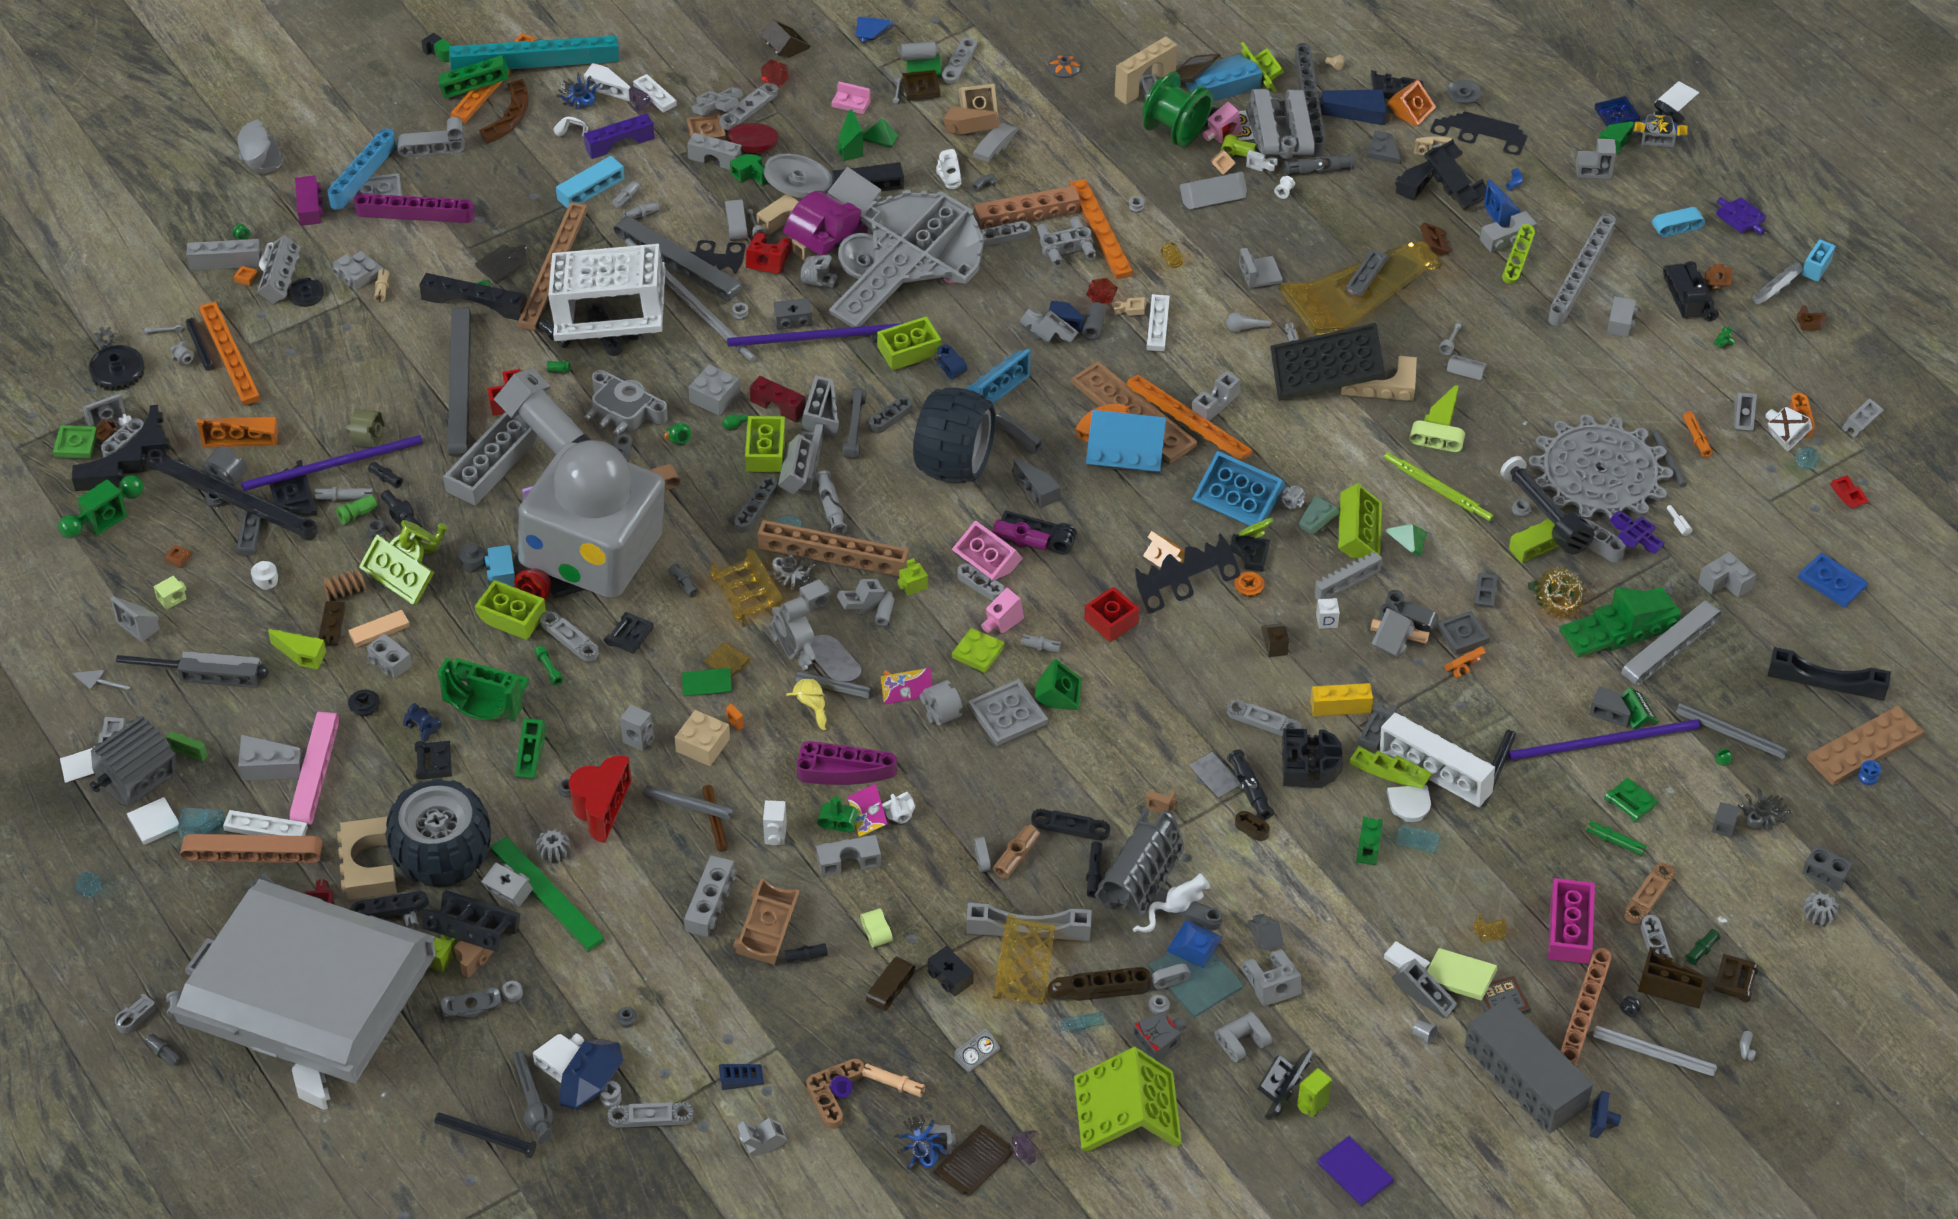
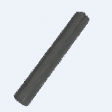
M800 671L796 675V682L802 679H814L823 689L869 698L871 694V687L841 682L832 678Z

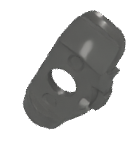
M495 987L460 996H446L441 1000V1012L443 1016L476 1018L478 1015L502 1004V997L498 988ZM473 998L477 1001V1006L470 1009L465 1006V1002Z

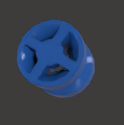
M1874 760L1864 761L1858 774L1859 780L1865 785L1876 784L1881 772L1880 764Z

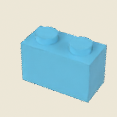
M1819 239L1805 260L1802 276L1818 282L1831 263L1836 246Z
M510 545L487 548L488 556H485L486 568L490 567V570H487L488 582L496 580L509 586H515V583H513L515 574Z

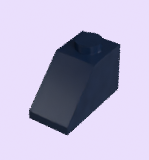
M1051 301L1049 311H1052L1078 332L1083 331L1084 317L1070 303Z

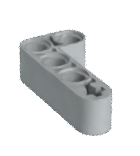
M451 117L447 120L446 131L401 134L397 138V152L402 157L459 153L465 147L462 120L458 117Z

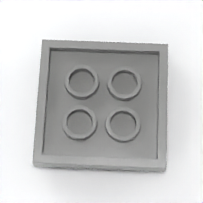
M1019 679L968 701V707L996 746L1048 724V718Z

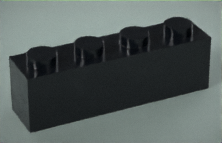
M900 162L850 168L880 188L881 192L904 189V174ZM845 169L832 171L833 184Z

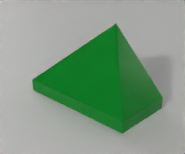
M883 118L866 126L863 131L864 141L890 148L893 147L898 138V134Z

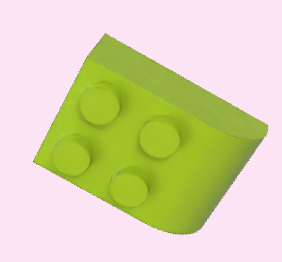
M927 316L877 332L878 349L892 371L931 358L937 353V349L942 343L940 336Z
M748 416L745 449L746 472H781L785 448V416Z
M496 580L491 583L475 605L477 615L486 624L525 640H528L540 623L541 615L544 612L546 613L545 600L543 598Z

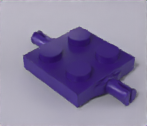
M1723 197L1717 200V203L1722 207L1717 210L1716 215L1742 234L1748 230H1754L1760 235L1764 234L1765 229L1759 224L1765 221L1766 215L1742 197L1733 202H1727Z

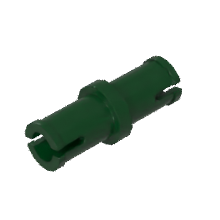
M1710 929L1702 939L1695 943V947L1685 955L1686 961L1691 965H1696L1704 955L1711 951V947L1720 940L1719 932L1715 929Z

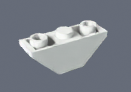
M295 1064L292 1068L298 1097L323 1110L328 1109L326 1101L330 1100L328 1088H323L322 1083L326 1082L324 1073Z

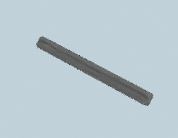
M1680 703L1676 709L1678 715L1690 720L1697 719L1699 724L1776 757L1784 759L1787 755V748Z

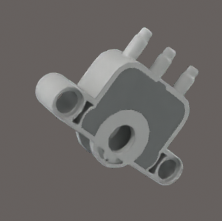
M603 370L593 373L592 382L595 394L592 396L593 407L584 416L586 421L596 416L601 419L599 423L600 428L611 424L616 427L613 434L618 436L623 431L636 430L646 419L655 424H663L668 420L666 402L645 392L643 385L638 381H624ZM627 388L635 389V390H627V391H624V390L627 389Z
M798 597L782 604L781 607L772 608L773 620L769 625V631L775 641H780L788 658L793 659L796 657L800 667H802L803 671L809 669L808 666L812 664V661L816 659L812 649L815 644V636L805 616L808 612L807 605L802 597Z

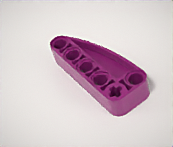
M807 741L802 744L797 760V777L804 783L825 785L864 784L889 779L897 773V758L893 753L815 741Z

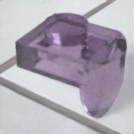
M634 86L629 89L630 103L635 105L633 111L640 112L651 105L652 101L647 93Z
M1036 1130L1023 1131L1011 1138L1018 1158L1024 1160L1028 1166L1036 1160V1150L1029 1142L1037 1134Z

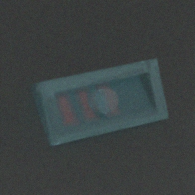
M1400 824L1396 844L1436 853L1440 834Z

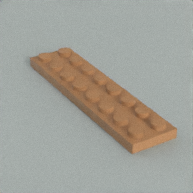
M1099 361L1071 378V384L1099 407L1108 404H1120L1128 406L1130 414L1166 417ZM1166 417L1162 458L1171 464L1197 447V441Z

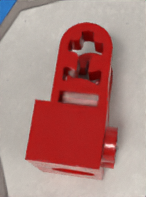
M757 232L746 249V268L780 274L785 260L791 251L792 239L782 237L778 245L766 244L767 234Z

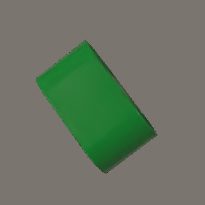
M835 796V798L830 799V803L822 804L817 824L824 829L852 832L855 827L858 810L853 806L843 805L842 799L839 796Z

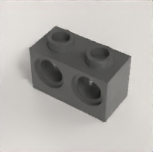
M1815 845L1805 862L1802 874L1840 891L1850 874L1853 863L1829 852L1827 849Z

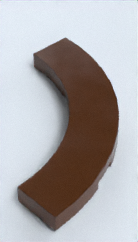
M523 78L507 83L511 94V103L502 119L479 129L480 135L486 144L494 142L511 132L523 119L528 107V91Z

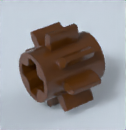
M105 419L95 427L98 429L96 431L97 437L103 442L119 429L113 420L106 421Z

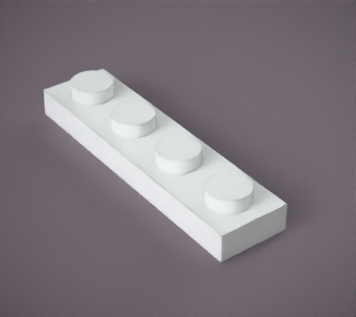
M1152 294L1147 350L1165 351L1170 296Z
M229 810L223 828L224 831L247 835L305 836L308 826L304 822Z

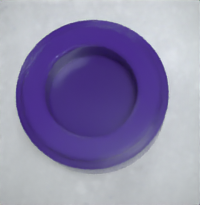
M843 1075L836 1076L830 1083V1090L837 1097H847L852 1091V1082Z

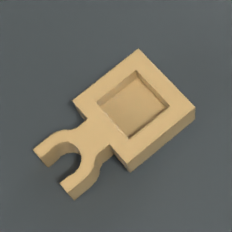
M1145 297L1127 298V302L1115 301V315L1124 312L1127 313V316L1145 314Z

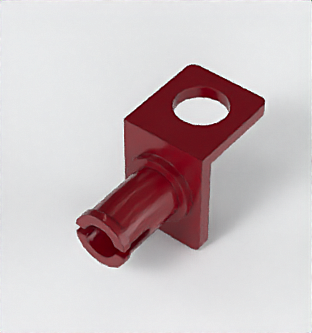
M321 879L316 881L315 891H305L307 895L335 905L333 890H328L329 882L323 879L322 885H320Z

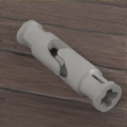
M827 470L819 471L815 475V480L819 484L818 490L827 520L831 524V533L843 535L847 531V525L843 522L844 515L839 505L835 486L831 482V473Z

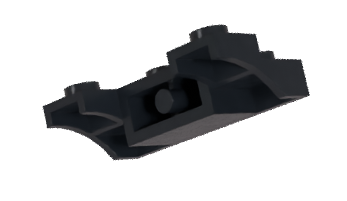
M1452 139L1441 146L1427 151L1424 154V158L1433 168V176L1438 183L1441 182L1444 186L1445 193L1451 196L1453 200L1456 199L1461 208L1465 210L1476 202L1480 203L1485 199L1487 186L1483 179L1471 185V181L1455 161L1463 152L1459 150Z

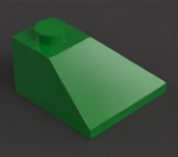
M852 109L848 111L838 137V145H836L837 153L841 155L843 161L863 157V131Z
M1054 659L1036 684L1035 698L1048 708L1077 710L1079 709L1082 678L1057 659Z

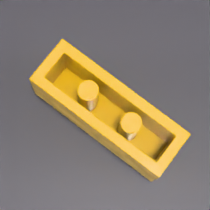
M1370 683L1312 686L1310 698L1312 715L1329 716L1371 713L1373 695Z

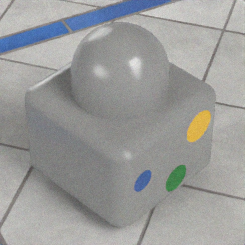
M587 440L563 445L519 506V562L526 567L541 569L552 577L605 597L612 598L621 595L662 535L665 481L663 477L656 472L627 462L626 458L617 448L606 442Z

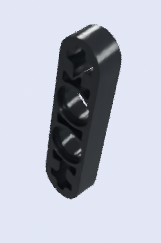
M593 303L588 306L587 313L590 322L610 321L601 304ZM619 336L599 338L608 355L617 356L622 353V343Z

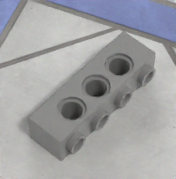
M710 856L684 918L685 932L709 937L711 929H715L717 924L716 917L718 913L721 914L724 906L723 900L730 893L731 881L734 882L737 870L734 869V861Z

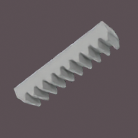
M1371 552L1370 556L1364 555V559L1358 558V563L1353 561L1352 566L1347 564L1346 569L1341 567L1340 572L1335 570L1334 575L1329 573L1328 578L1322 577L1321 581L1316 580L1315 598L1317 600L1328 599L1380 572L1382 558L1378 554Z

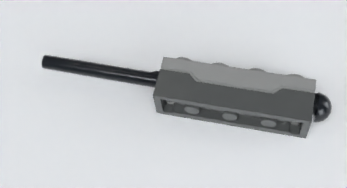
M183 652L179 660L117 655L116 657L117 663L178 668L180 682L257 688L259 680L265 679L269 673L268 668L265 665H261L260 658L197 652Z

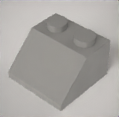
M1387 608L1372 641V645L1378 651L1399 659L1400 654L1403 655L1407 648V644H1405L1407 638L1411 637L1414 632V623L1410 619Z

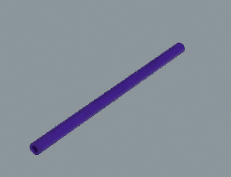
M904 323L727 338L728 347L872 335L875 332Z
M418 435L241 482L243 491L420 445L423 442L421 436Z
M1696 719L1513 750L1508 752L1509 760L1513 761L1696 730L1700 728V725Z

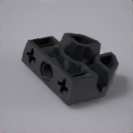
M1283 728V786L1323 788L1325 785L1334 782L1338 775L1341 774L1343 768L1342 745L1335 734L1319 729L1318 735L1310 737V735H1307V729ZM1307 745H1318V747L1314 746V749H1310V746L1307 747ZM1292 752H1297L1298 762H1291ZM1308 773H1318L1319 780L1311 782V780H1308Z

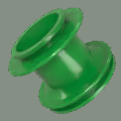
M1174 71L1165 77H1161L1150 89L1142 109L1143 125L1148 131L1155 129L1161 123L1171 128V142L1174 145L1186 147L1197 138L1205 126L1212 109L1213 94L1204 86L1196 88L1191 93L1180 88V75Z

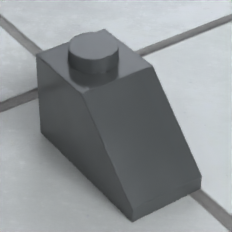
M1599 686L1592 701L1589 715L1627 728L1630 711L1618 692Z

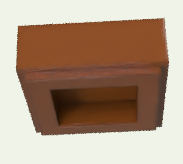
M174 545L165 555L164 559L165 562L181 568L192 554L191 551Z

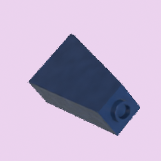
M1383 90L1322 91V96L1319 98L1322 115L1385 125L1386 108Z

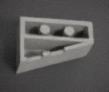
M815 375L800 429L814 432L816 424H823L824 435L836 438L839 420L835 404L834 383L832 379Z
M241 735L238 767L242 781L294 779L300 777L303 765L300 748Z

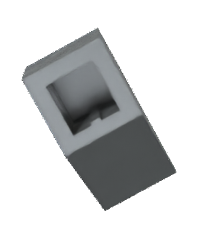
M1265 914L1255 915L1252 920L1247 921L1259 948L1269 950L1284 945L1279 921L1265 916Z

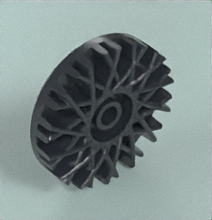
M113 345L103 348L89 362V373L95 385L98 384L100 388L103 387L104 390H106L107 386H109L110 391L113 389L117 391V386H121L122 390L125 387L128 389L130 382L135 385V382H139L138 377L142 378V375H144L145 365L142 355L136 349L126 345Z

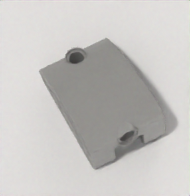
M1252 89L1248 103V115L1253 136L1261 154L1280 155L1286 159L1291 158L1293 155H1313L1314 139L1304 91L1287 90L1285 98L1280 100L1270 97L1268 89ZM1251 116H1254L1256 126L1252 124Z

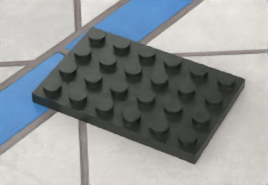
M1377 323L1270 346L1279 401L1386 378Z

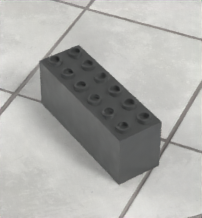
M1508 998L1469 1022L1464 1045L1466 1051L1473 1055L1479 1061L1481 1067L1488 1070L1493 1075L1495 1081L1501 1084L1508 1091V1094L1522 1105L1524 1111L1528 1114L1530 1113L1537 1124L1549 1134L1588 1108L1593 1084Z

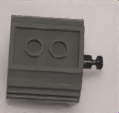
M143 716L129 721L123 729L113 732L107 740L97 743L91 750L92 770L98 781L97 783L94 781L90 783L91 789L94 792H99V787H104L122 806L130 807L176 774L175 754L172 752L169 743L166 742L160 731L152 723H149L148 719H144Z

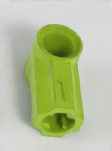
M1229 134L1225 136L1221 150L1224 149L1231 157L1234 155L1247 157L1249 150L1256 151L1257 144L1240 141L1235 135Z

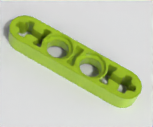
M1523 224L1517 232L1502 273V279L1507 284H1514L1522 271L1535 235V229L1530 224ZM1525 231H1528V235H1527V237L1524 239L1523 237H1524ZM1517 244H1523L1525 250L1518 249ZM1512 258L1519 259L1520 264H1514ZM1511 270H1514L1512 278H1510L1509 273Z

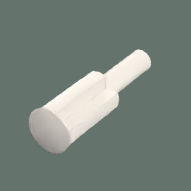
M1671 505L1667 506V510L1675 520L1673 523L1682 535H1690L1693 529L1682 515L1679 516Z

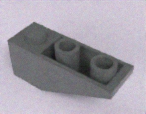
M1017 458L1013 459L1012 473L1015 478L1020 480L1023 489L1030 493L1033 502H1036L1042 508L1060 500V486L1051 475Z

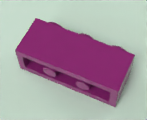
M316 175L296 177L295 186L300 226L321 224V216H324L323 206H320V204H323L322 194H319L322 192L321 183L317 182Z

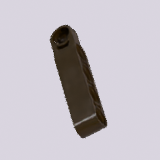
M1144 967L1078 973L1073 976L1057 977L1050 982L1047 989L1049 996L1056 1000L1072 998L1076 1001L1138 995L1144 994L1149 990L1150 972ZM1057 982L1061 983L1060 986H1056L1055 984Z

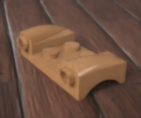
M761 878L758 887L753 888L750 897L753 901L741 935L735 938L733 948H736L735 953L775 965L800 890L779 889Z

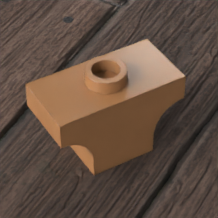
M460 941L454 947L456 960L460 961L462 975L467 978L480 966H483L494 952Z

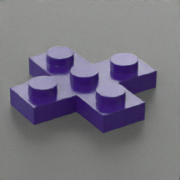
M1619 510L1609 520L1615 528L1622 530L1618 538L1626 546L1634 548L1640 543L1644 546L1645 550L1656 554L1665 545L1663 541L1652 534L1657 527L1642 516L1634 521Z

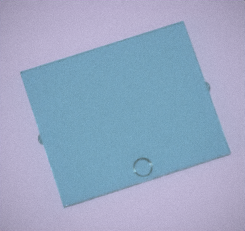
M1167 953L1148 966L1153 973L1178 964H1186L1188 966L1191 977L1183 983L1167 988L1194 1018L1244 987L1215 953H1213L1204 968L1171 953Z

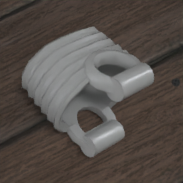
M830 255L807 256L801 268L800 277L802 283L833 288L838 276L829 273V263L832 257ZM829 277L828 282H823L822 278Z

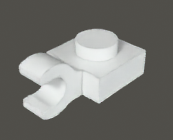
M1249 150L1246 167L1258 171H1263L1264 168L1274 171L1275 165L1277 166L1278 159L1274 157L1266 159V155Z

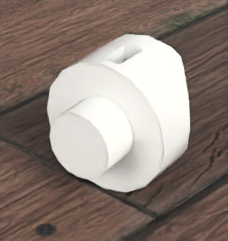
M261 561L252 567V580L258 587L268 590L277 585L278 573L273 563Z

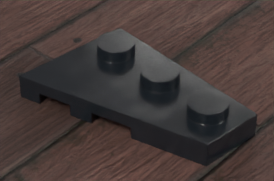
M1371 70L1372 90H1383L1384 98L1393 97L1397 92L1416 81V79L1407 77L1394 78L1392 74L1388 73L1380 75L1377 74V71Z

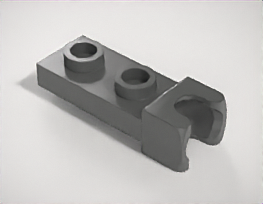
M1383 700L1377 702L1374 712L1358 740L1359 745L1377 751L1380 745L1382 725L1397 712L1396 705H1392L1390 709H1384L1382 707Z

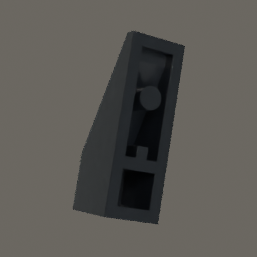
M1426 161L1406 170L1401 176H1398L1395 182L1396 194L1414 201L1433 178L1434 170Z

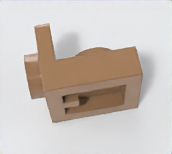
M1172 789L1169 796L1166 797L1161 793L1149 790L1146 796L1145 807L1159 814L1162 811L1170 813L1171 810H1175L1178 803L1176 791Z

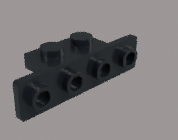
M1309 1049L1299 1057L1295 1066L1281 1055L1275 1057L1257 1087L1260 1092L1273 1101L1265 1115L1267 1120L1273 1116L1278 1117L1283 1111L1284 1106L1282 1105L1292 1096L1294 1092L1292 1090L1293 1086L1297 1085L1302 1079L1303 1075L1301 1073L1303 1069L1305 1070L1312 1062L1310 1057L1314 1052L1313 1050Z

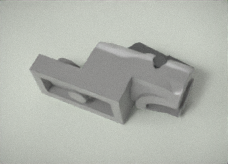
M1030 307L1019 321L1035 339L1042 338L1047 342L1056 333L1059 334L1061 339L1071 342L1078 334L1077 330L1052 311H1049L1045 317H1042L1043 314Z

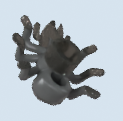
M1760 788L1757 789L1758 801L1756 806L1752 804V798L1748 794L1745 795L1748 799L1749 808L1754 811L1748 812L1745 806L1737 805V807L1743 810L1744 815L1747 816V826L1753 830L1760 829L1763 823L1765 824L1766 831L1772 830L1773 827L1771 824H1768L1769 819L1775 826H1778L1780 823L1786 822L1783 819L1786 814L1792 813V810H1784L1787 807L1786 804L1781 807L1783 798L1778 799L1779 795L1774 798L1773 795H1770L1767 800H1762ZM1776 811H1783V813L1777 814ZM1772 815L1777 817L1779 820L1775 821Z

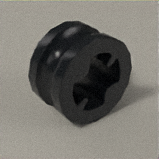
M1627 996L1620 1003L1619 1007L1625 1015L1634 1017L1641 1009V1004L1634 997Z

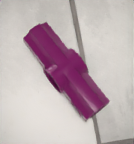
M996 520L992 533L996 536L1013 541L1017 547L1029 545L1047 550L1051 540L1050 534L1030 529L1029 525L1023 522L1012 524Z

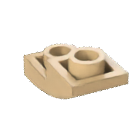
M1417 138L1414 154L1424 155L1434 145H1443L1452 140V138Z

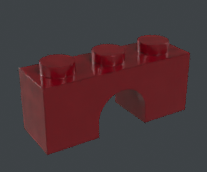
M760 375L750 385V402L765 409L773 402L779 407L781 416H785V418L793 422H797L804 414L806 407L804 395Z

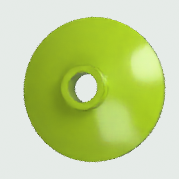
M1273 518L1253 524L1238 534L1239 536L1254 535L1255 538H1258L1265 534L1264 530L1273 522Z

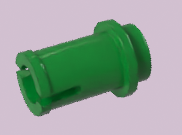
M567 360L547 361V372H563V374L570 372L571 365Z

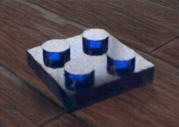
M1626 96L1595 103L1594 109L1607 127L1608 125L1631 121L1634 124L1635 122H1640L1641 117Z

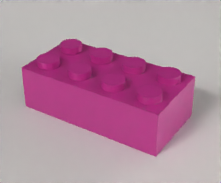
M1554 878L1550 896L1548 959L1589 964L1593 947L1595 883Z

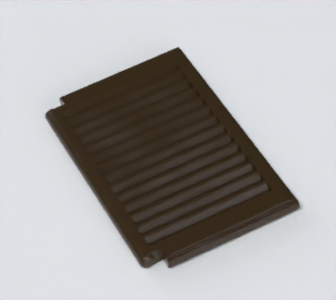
M1221 54L1190 57L1176 70L1180 75V83L1193 82Z
M981 1124L933 1173L962 1195L966 1193L970 1196L1013 1154V1151L1010 1150L1011 1146Z

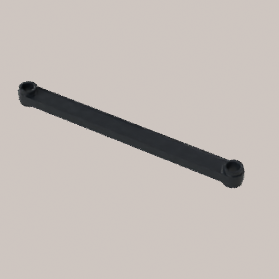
M153 449L148 452L147 463L150 469L161 471L300 535L304 540H313L316 537L317 525L315 521L305 519L165 455L161 450Z

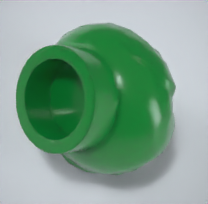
M682 422L669 427L665 433V438L677 445L687 443L691 437L690 427Z

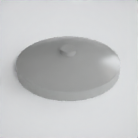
M797 154L774 155L767 160L764 168V176L774 188L797 198H803L813 191L827 193L833 182L830 172L823 165L813 159Z

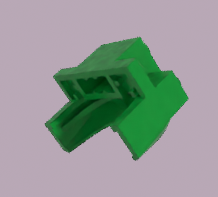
M447 657L437 672L443 702L450 703L458 711L469 717L497 722L499 719L504 718L515 722L523 708L522 695L529 684V678L459 658H456L453 663L452 659Z

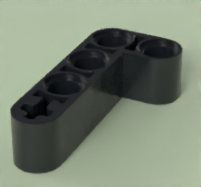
M1682 263L1664 266V279L1682 318L1701 316L1706 299L1704 289L1702 287L1694 288Z

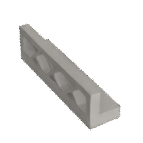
M816 424L814 432H801L803 437L813 438L814 446L806 484L799 490L812 491L824 438L823 424Z

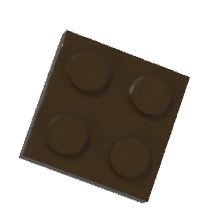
M935 70L902 73L907 101L941 97Z

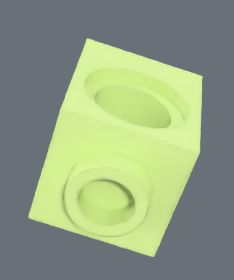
M174 576L154 586L156 598L166 610L186 600V587L181 580L178 581Z

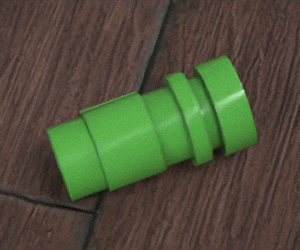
M369 495L351 504L346 503L344 506L337 507L336 513L340 522L345 525L350 521L356 520V517L363 516L377 509V503L374 497Z

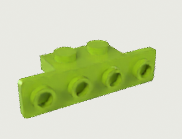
M1240 43L1243 48L1241 52L1244 57H1249L1261 70L1262 78H1264L1263 83L1268 90L1271 88L1276 93L1277 90L1272 80L1283 74L1284 71L1269 49L1266 48L1256 56H1253L1245 43Z

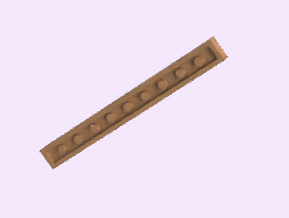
M570 202L518 321V328L536 331L549 301L552 253L570 252L586 215L587 205Z

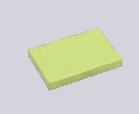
M1439 948L1427 972L1443 989L1482 1001L1497 971V965Z

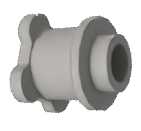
M184 341L176 346H172L170 349L172 359L178 361L182 366L190 364L194 358V353L186 348L187 344Z

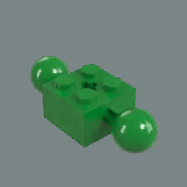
M135 475L125 476L119 484V489L108 479L98 484L95 488L77 498L80 510L78 516L65 515L59 520V533L68 539L76 538L82 532L83 524L96 536L103 533L127 517L123 498L135 499L139 497L144 490L142 480Z

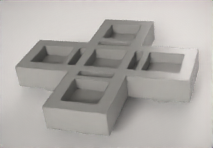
M734 87L721 93L708 91L696 97L697 104L691 107L693 113L700 114L701 116L710 114V111L714 109L728 112L733 110V107L739 105L737 98L743 96L741 89Z

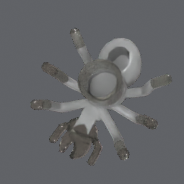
M789 549V557L784 559L780 557L775 558L772 562L774 572L767 571V575H772L775 581H778V584H781L782 587L792 578L791 589L794 590L795 579H798L799 588L810 584V581L816 580V577L809 575L811 569L816 566V563L809 565L807 571H799L803 568L807 555H803L800 565L797 567V561L793 558L792 549Z

